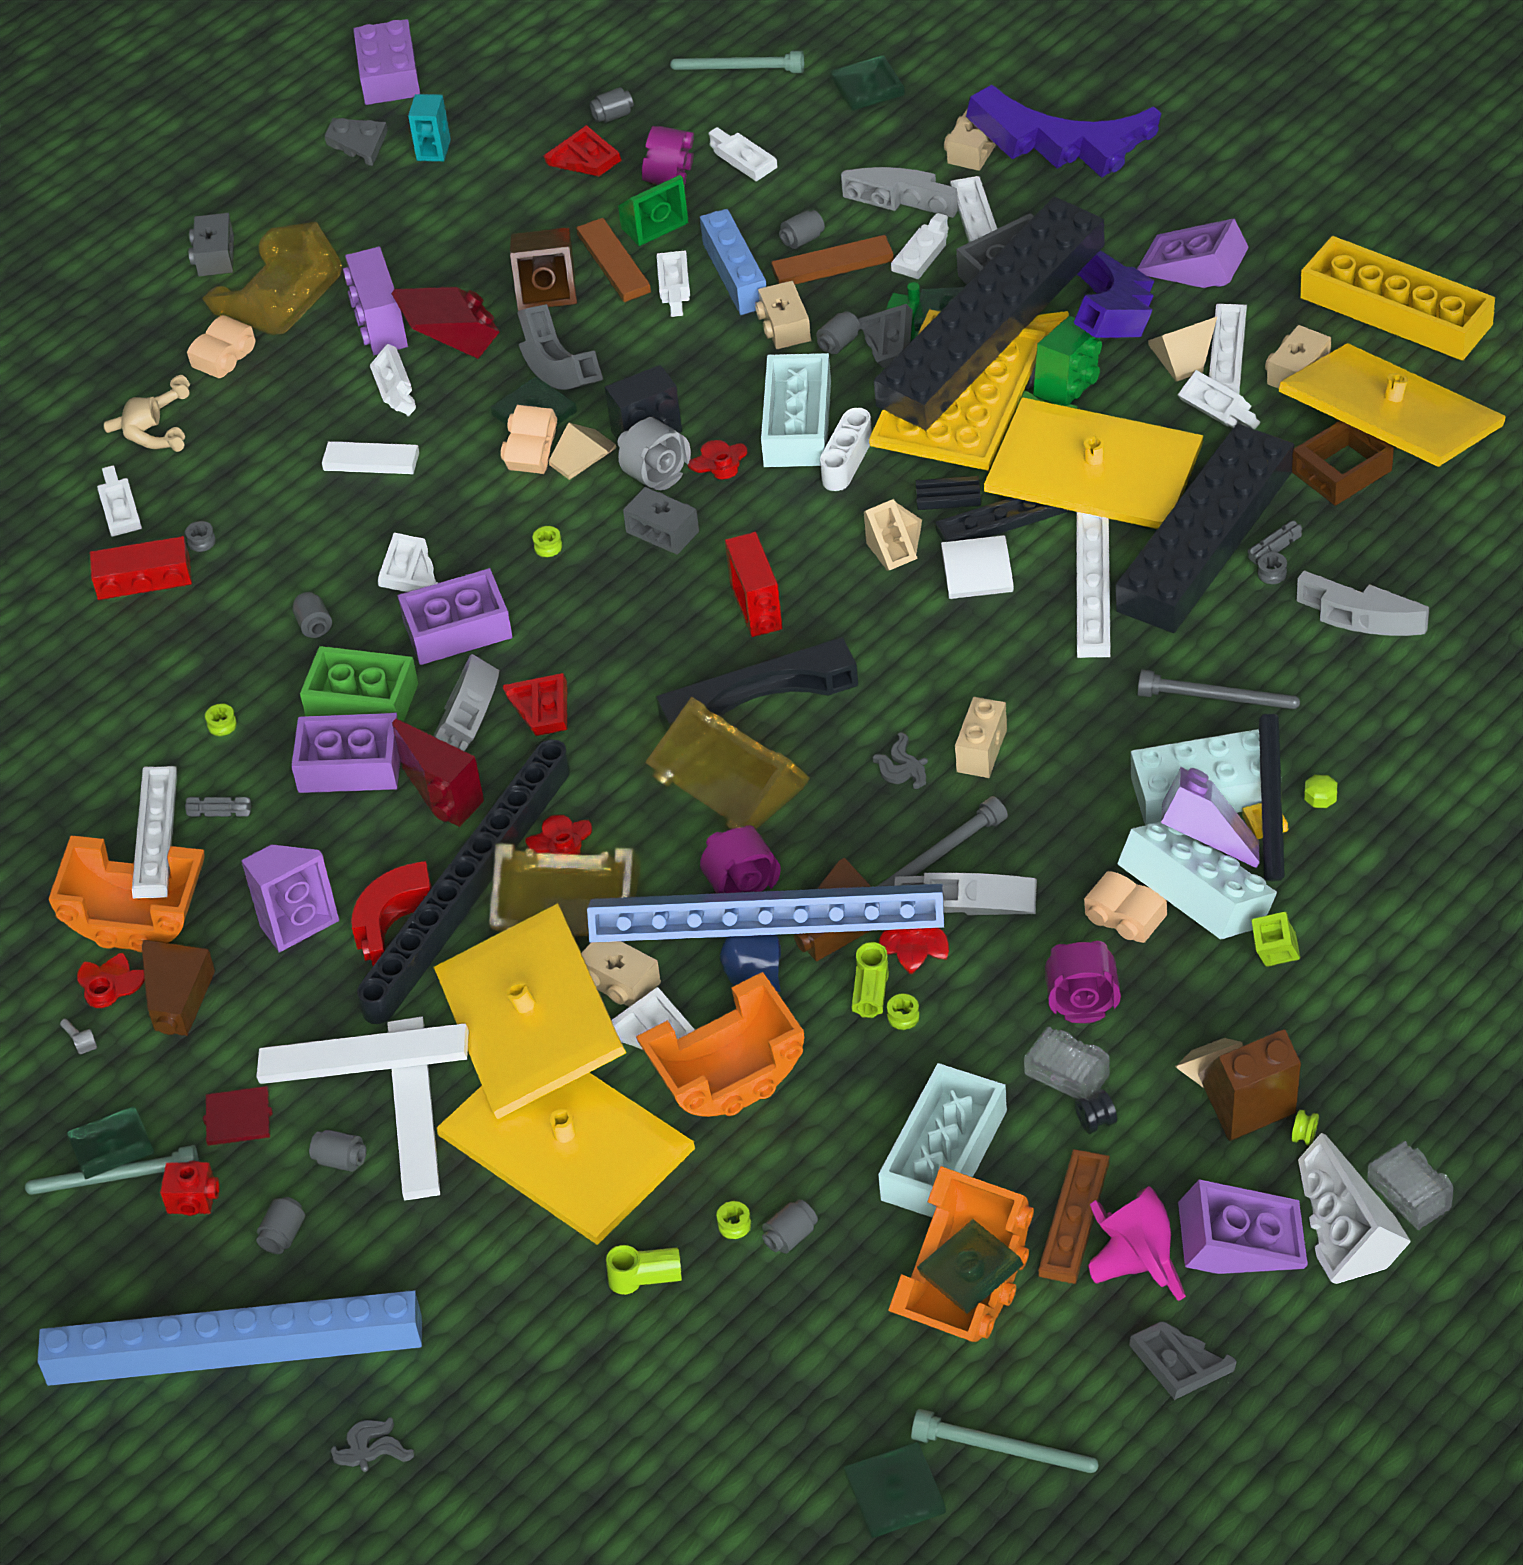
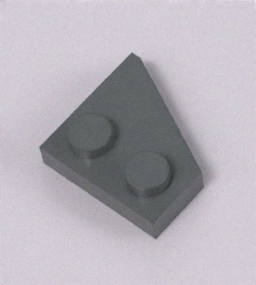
M332 118L325 134L326 145L342 150L344 154L351 157L357 154L364 158L365 164L373 166L388 132L386 122Z
M907 304L858 319L860 328L866 336L865 340L873 350L872 354L876 362L882 368H886L910 344L913 310Z
M1163 1321L1132 1335L1129 1346L1174 1400L1234 1372L1237 1363L1229 1355L1222 1359L1204 1349L1206 1343L1192 1336L1183 1335L1179 1329Z

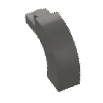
M547 304L526 308L517 312L526 339L525 342L519 344V347L528 366L541 381L553 388L565 390L603 380L595 350L572 355L562 347L557 338Z

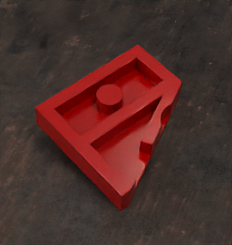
M587 125L544 155L548 166L595 176L602 175L622 161L619 152Z
M564 673L503 685L506 697L535 736L567 730V680Z

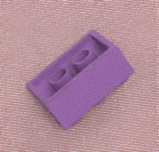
M270 845L241 860L259 925L278 952L339 921L324 859L319 850Z

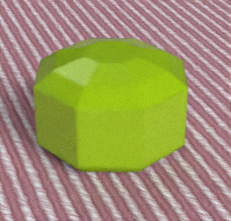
M1329 775L1312 776L1305 781L1304 800L1312 807L1328 808L1337 800V782Z

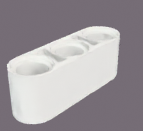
M852 408L843 414L821 454L822 484L830 491L843 490L850 484L870 446L869 438L872 433L871 416L863 408Z

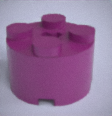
M652 126L645 147L648 148L647 158H643L642 180L650 184L659 185L681 175L685 187L687 173L684 172L685 170H691L693 163V153H689V149L693 145L694 132L663 126Z
M747 825L724 833L716 832L707 839V848L702 854L700 868L716 894L762 892L768 885L772 889L777 883L781 871L780 864L753 826Z
M1104 942L1058 944L1051 949V956L1045 964V977L1049 1006L1055 1014L1056 1011L1065 1016L1066 1021L1072 1023H1091L1106 1017L1105 1012L1112 1006L1114 1009L1118 1006L1121 994L1116 961Z

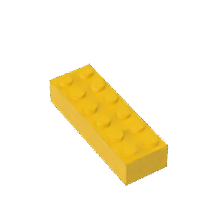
M1332 236L1301 270L1300 298L1462 361L1493 325L1494 296Z

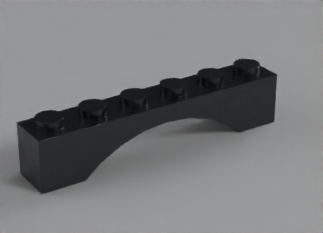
M843 637L658 695L656 698L659 718L671 744L675 745L703 736L712 724L725 713L740 704L758 697L785 692H809L829 696L857 687V663Z

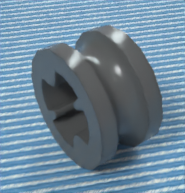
M194 522L185 530L188 546L193 551H207L216 542L213 527L208 522Z
M1275 552L1263 554L1258 560V578L1267 584L1282 582L1287 576L1286 558L1282 554Z

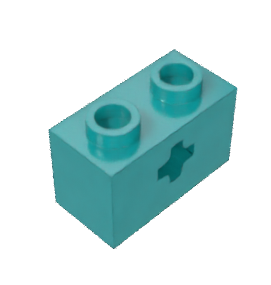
M415 94L408 118L416 160L445 161L451 138L443 95Z

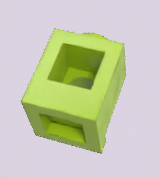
M1287 912L1251 919L1256 951L1266 967L1300 959L1296 932L1288 920Z

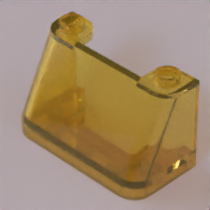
M317 222L271 228L259 243V252L266 265L242 290L230 291L224 286L211 289L203 297L209 309L217 316L225 315L270 335L286 333L341 274V261Z
M693 697L690 698L645 762L655 770L652 776L667 787L673 783L728 819L725 825L730 829L751 825L755 829L759 828L803 790L810 780L791 760L779 752L770 751L727 723L719 715H715L707 710L704 704Z
M496 844L489 925L492 929L501 933L558 903L573 936H589L587 907L591 899L636 897L641 860L633 849L616 848L614 857H611L609 852H601V856L543 854L536 853L534 849H527L526 852L514 851L513 844Z

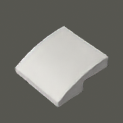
M1005 535L941 543L949 599L1013 592V580Z

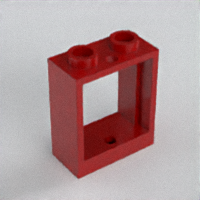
M753 532L726 539L725 546L730 586L751 637L783 629L778 583L757 533Z

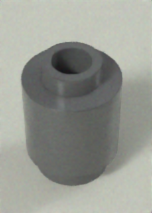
M621 87L597 95L595 100L589 102L591 113L597 123L602 121L607 123L631 113L630 108L634 106L629 91H624Z
M805 210L782 222L779 235L786 246L797 249L818 238L820 233L824 231L825 226L822 217L817 211Z
M848 311L837 313L817 331L816 336L819 347L824 352L838 354L857 337L860 330L859 320Z
M312 592L302 593L295 598L292 610L302 633L310 638H317L326 634L332 626V619L323 600Z
M328 1129L323 1132H316L312 1137L309 1148L311 1159L316 1160L319 1165L350 1172L355 1171L358 1166L364 1163L367 1152L360 1136Z
M289 1197L272 1201L257 1229L258 1237L256 1241L261 1248L273 1254H282L284 1249L291 1246L305 1219V1213L299 1202Z
M798 1199L795 1203L789 1202L763 1224L764 1234L762 1238L772 1251H780L787 1254L813 1232L818 1218L814 1210L805 1201Z

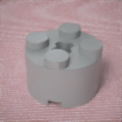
M653 417L639 421L629 431L621 433L618 438V446L620 447L618 458L621 469L627 475L655 490H665L677 483L683 475L680 471L684 462L688 464L690 460L691 449L688 440L679 432Z

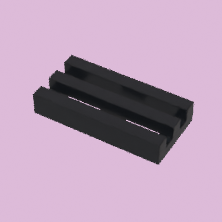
M979 476L916 480L918 510L981 506Z

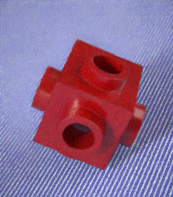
M209 1162L166 1163L160 1193L167 1214H184L188 1216L211 1214L213 1199H218L220 1184L218 1177L213 1176Z

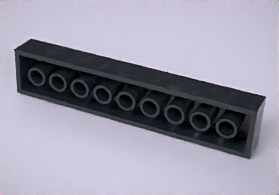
M1054 196L874 379L876 406L927 431L1022 330L1105 246L1104 219Z

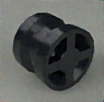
M1105 1090L1096 1091L1093 1097L1089 1099L1082 1097L1075 1100L1077 1117L1088 1134L1096 1132L1098 1127L1103 1124L1111 1126L1117 1123V1113L1114 1104Z

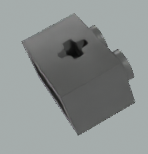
M229 213L195 216L194 229L189 230L190 242L193 246L189 248L190 264L196 265L198 276L233 273L234 232Z
M644 487L623 509L627 533L676 555L699 532L695 508L647 487Z

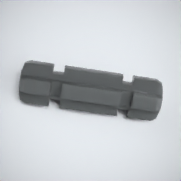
M1295 520L1289 521L1282 528L1277 529L1261 540L1260 543L1249 548L1248 559L1255 565H1258V560L1263 554L1269 552L1278 553L1288 546L1290 542H1294L1302 536L1301 525L1297 524Z
M188 797L185 804L186 814L190 817H201V813H205V817H232V813H236V817H247L252 809L249 797H235V800H232V797H204V800H201V797Z

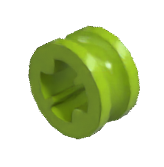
M544 526L533 533L534 549L538 555L552 557L561 551V535L557 528Z
M216 704L206 711L205 720L211 734L225 736L235 730L237 721L231 706Z
M909 994L893 996L887 1003V1017L891 1026L901 1030L914 1027L920 1017L918 1001ZM899 1009H903L905 1012H909V1013L903 1015V1013H902L901 1011H898V1010H899Z
M1300 1109L1298 1111L1292 1131V1142L1297 1143L1298 1140H1304L1307 1146L1313 1143L1319 1120L1317 1113L1308 1116L1305 1114V1110Z
M731 1201L726 1202L718 1209L716 1215L718 1228L724 1237L738 1239L747 1235L751 1228L749 1209L745 1204ZM736 1216V1220L740 1219V1222L732 1224L731 1220L728 1222V1218Z

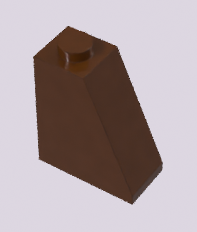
M843 858L838 861L817 889L871 886ZM872 930L794 934V940L802 952L807 951L817 962Z
M144 940L142 943L147 1006L154 1030L167 1035L178 1034L188 1036L215 973L209 949Z

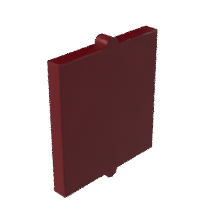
M268 1086L206 1094V1115L203 1116V1122L206 1125L207 1145L269 1138L270 1116L273 1115V1111L269 1107Z

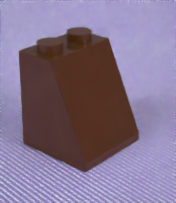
M569 227L511 234L510 258L518 311L545 304L548 307L577 304L574 260Z
M1285 1029L1219 1056L1198 1074L1229 1142L1296 1113L1301 1062Z

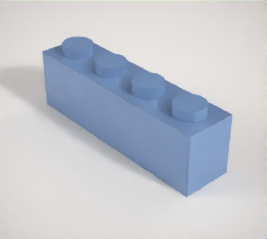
M724 209L700 216L703 245L739 314L743 315L756 311L755 302H759L758 289L766 287V280L729 210Z

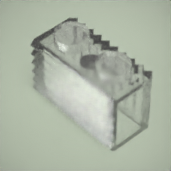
M1050 1026L1046 1027L1024 1056L1025 1075L1075 1099L1082 1097L1089 1099L1093 1097L1094 1093L1101 1088L1110 1074L1109 1055L1100 1047L1083 1044L1081 1041L1073 1038L1068 1032L1052 1030Z
M1402 1141L1368 1164L1367 1181L1417 1230H1420L1429 1222L1431 1223L1434 1219L1443 1215L1445 1211L1451 1209L1453 1199V1185L1445 1174H1437L1436 1170H1433L1431 1165H1428L1424 1154L1417 1148L1412 1150L1406 1141Z

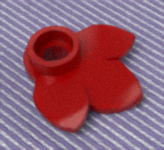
M711 440L702 445V455L690 459L687 467L697 473L711 472L717 479H728L738 473L739 460L747 455L748 450L743 443L728 446L722 440Z
M552 815L543 821V832L527 837L525 842L527 847L535 853H550L557 861L568 862L580 855L582 841L591 835L592 825L589 820L572 823L570 818L565 815Z
M939 928L884 930L879 939V944L885 947L887 955L896 953L900 964L909 974H913L923 964L927 955L946 960L949 954L947 936Z
M119 953L100 967L91 962H83L77 973V980L85 989L84 997L86 1002L92 1007L104 1008L112 1005L118 997L136 992L143 985L145 976L144 970L130 971L125 955Z

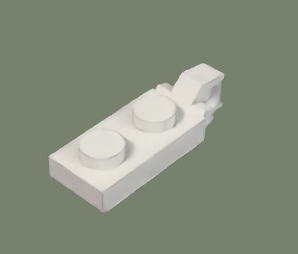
M718 127L709 132V144L714 149V152L753 180L758 181L777 168L775 157L741 134L736 133L730 136Z
M937 213L930 220L929 225H922L892 261V271L919 280L946 246L949 230L948 216Z
M686 250L657 253L660 299H662V303H669L671 317L683 316L682 301H689L690 296Z
M387 344L370 364V368L383 401L396 411H401L410 416L416 408L414 399L409 395L412 391L411 383L397 348Z
M1195 370L1178 393L1182 401L1227 427L1234 428L1238 423L1256 429L1260 424V421L1256 419V415L1248 411L1251 405L1245 401L1243 396Z
M114 465L102 468L106 484L99 485L97 488L111 537L142 529L128 479L118 480Z

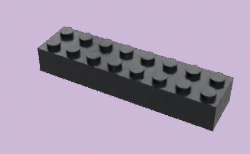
M1237 423L1117 582L1116 612L1175 634L1291 475L1294 443Z

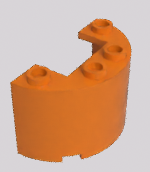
M70 836L49 896L50 904L60 921L67 924L77 933L95 941L102 948L116 947L142 952L144 940L169 943L179 935L183 928L204 862V850L170 846L167 855L170 868L168 897L133 898V863L109 861L104 839Z
M763 972L731 988L736 1005L735 1010L683 1037L676 1039L675 1031L668 1020L636 1036L638 1043L679 1106L688 1113L707 1117L724 1114L733 1116L744 1107L751 1105L759 1099L770 1097L775 1092L776 1086L789 1074L803 1053L804 1030Z
M940 1166L927 1201L936 1206L911 1278L901 1274L888 1311L966 1340L977 1342L981 1338H989L995 1320L1003 1305L1009 1306L1014 1299L1016 1285L1013 1282L1018 1269L1022 1270L1029 1256V1249L1024 1246L1028 1227L1033 1218L1034 1208L1029 1207L1028 1200L1024 1195Z

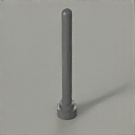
M1141 669L1138 696L1152 697V694L1159 695V692L1288 709H1296L1300 705L1299 698L1292 695L1161 679V675H1156L1155 671Z
M989 797L979 805L980 809L977 810L976 816L876 887L894 886L895 877L917 875L984 826H997L1008 817L1004 805L996 797Z

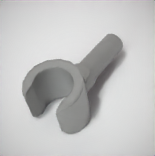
M67 1019L61 1021L60 1025L73 1039L79 1054L97 1048L90 1029L79 1032Z

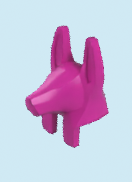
M1147 1186L1137 1192L1136 1199L1113 1214L1111 1212L1106 1213L1098 1201L1092 1202L1090 1206L1097 1222L1111 1237L1101 1252L1090 1260V1264H1088L1093 1281L1098 1284L1115 1277L1149 1271L1161 1287L1166 1285L1169 1287L1178 1301L1185 1298L1184 1289L1170 1258L1171 1228L1169 1217L1164 1204L1150 1186Z

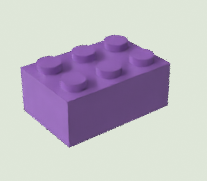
M408 19L392 20L387 23L374 25L366 24L353 28L365 105L412 98L415 94H420Z
M376 247L345 255L348 267L343 268V273L347 286L352 285L347 292L351 307L355 308L354 314L358 327L364 326L360 328L364 345L370 344L373 356L378 355L387 344L396 347L397 350L408 347L401 309L391 294L394 286L381 248Z
M490 568L397 595L403 623L419 665L513 638L508 611Z
M397 713L298 717L291 766L298 793L397 789L400 757L392 722L398 719Z

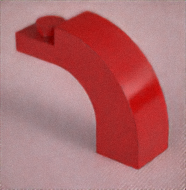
M426 861L404 865L383 874L374 880L358 898L352 913V931L357 950L362 949L365 961L371 960L373 966L385 951L384 940L389 927L402 916L414 913L432 889Z

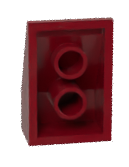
M458 287L394 289L391 293L413 330L477 359L480 358L500 333L493 322V315L483 306V299L472 290L466 292Z
M395 719L392 722L403 770L432 813L443 822L448 821L461 827L484 802L475 756Z

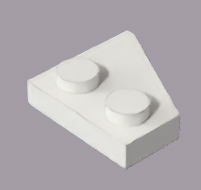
M394 533L378 577V586L410 592L438 584L433 574L432 561L428 557L425 539Z
M658 987L612 1019L621 1042L640 1049L642 1047L638 1043L636 1036L667 1020L675 1031L676 1039L695 1030Z

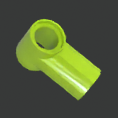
M868 942L861 945L856 952L857 966L852 1012L858 1013L861 1017L874 1018L876 1015L883 1013L885 988L889 977L888 955L883 945L876 942Z
M619 1245L612 1248L607 1254L608 1285L613 1292L626 1295L633 1293L640 1285L682 1281L678 1247L637 1251L629 1245Z

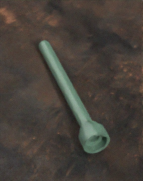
M802 50L791 51L790 54H785V57L673 59L670 66L674 70L785 68L786 71L794 74L804 72V53Z
M195 1145L179 1147V1150L173 1152L172 1156L30 1180L26 1183L25 1190L28 1194L33 1195L162 1173L165 1170L166 1163H187L189 1161H199Z
M918 1409L913 1422L911 1439L928 1443L929 1439L936 1441L937 1437L1087 1473H1094L1099 1466L1098 1461L1093 1457L941 1422L940 1417L934 1416L932 1411Z

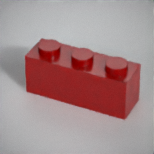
M184 536L90 552L91 578L98 600L192 585L190 557Z

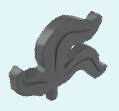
M902 732L898 733L899 740L893 744L891 756L895 762L901 765H893L886 755L881 754L873 756V763L879 764L880 774L885 781L900 784L912 777L915 781L913 789H919L926 785L925 767L923 765L927 764L928 759L924 757L917 760L914 756L908 755L906 749L909 738Z
M389 1417L386 1422L372 1420L358 1422L347 1433L350 1449L338 1451L333 1446L331 1453L334 1463L351 1467L360 1465L361 1470L366 1472L369 1469L367 1462L375 1460L382 1454L391 1455L402 1462H406L414 1458V1450H406L398 1440L386 1436L394 1427L393 1419ZM382 1437V1438L378 1439L376 1442H374V1443L368 1448L369 1442H370V1440H371L372 1438Z

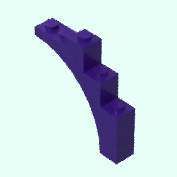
M991 84L970 97L966 117L1012 160L1021 154L1029 153L1035 148L1056 168L1066 163H1072L1079 157L1102 178L1111 172L1120 170L1125 163L1126 153L1132 151L1137 144L1144 140H1150L1157 134L1162 113L1153 106L1136 115L1117 120L1097 122L1068 120L1027 108L1007 97Z
M1100 250L1077 274L1092 287L1096 294L1084 296L1074 324L1095 338L1141 337L1153 310L1149 305L1154 296L1150 293L1154 280L1134 267H1125Z

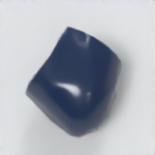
M777 934L728 936L725 939L720 952V961L724 972L733 986L763 972L777 993L781 991L778 978L781 946Z

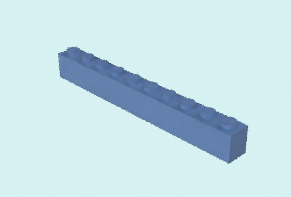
M943 884L591 899L587 907L589 942L944 927Z
M405 1291L40 1329L38 1363L49 1386L422 1347V1315L416 1292Z

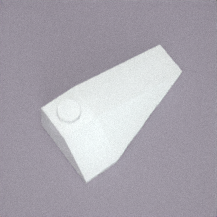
M1321 1133L1298 1159L1304 1194L1310 1198L1313 1215L1309 1217L1311 1228L1317 1231L1319 1244L1315 1246L1316 1257L1330 1281L1337 1284L1387 1269L1411 1241L1393 1213L1327 1135Z

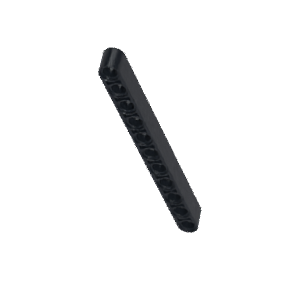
M555 739L546 740L535 749L357 989V995L362 1015L367 1022L382 1024L393 1016L570 774L566 746L563 742Z

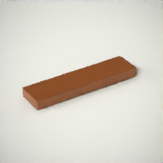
M604 218L576 227L577 235L624 302L651 292L649 282Z
M882 235L772 261L771 264L778 284L793 281L795 285L892 262L894 256L886 236Z
M1073 1149L1039 1266V1277L1076 1284L1095 1217L1090 1204L1095 1200L1098 1202L1100 1200L1110 1164V1156Z

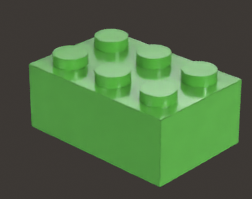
M319 646L301 689L300 696L305 716L397 713L398 720L404 722L419 683L413 657Z

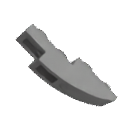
M873 167L846 170L841 174L844 198L896 211L898 206L902 204L933 213H941L952 218L958 212L957 188L936 183L935 174L905 168Z
M1303 571L1298 577L1297 602L1320 610V621L1352 631L1389 636L1425 634L1428 629L1429 607L1370 584L1364 592H1360L1307 571Z
M471 654L444 707L446 711L433 736L465 751L468 744L474 739L483 720L500 670Z
M924 873V876L895 877L894 886L943 884L944 913L965 912L967 915L1036 914L1037 879L981 873Z

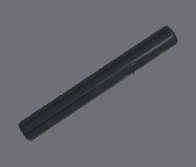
M1263 714L1259 718L1264 878L1266 881L1277 882L1282 881L1285 876L1279 717L1276 714Z

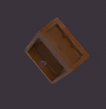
M1339 421L1293 449L1292 473L1336 506L1392 471L1394 447L1345 422ZM1349 445L1367 460L1341 474L1324 460Z

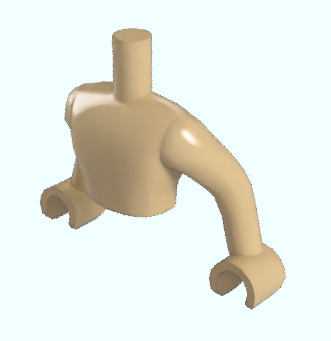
M178 375L170 382L172 390L155 398L133 397L129 399L124 406L121 417L104 422L105 431L110 433L122 429L126 439L146 448L162 449L171 447L176 452L181 451L184 448L182 440L185 439V435L180 428H171L166 432L165 437H154L144 431L159 424L161 408L177 398L185 399L188 397L189 381L184 375Z

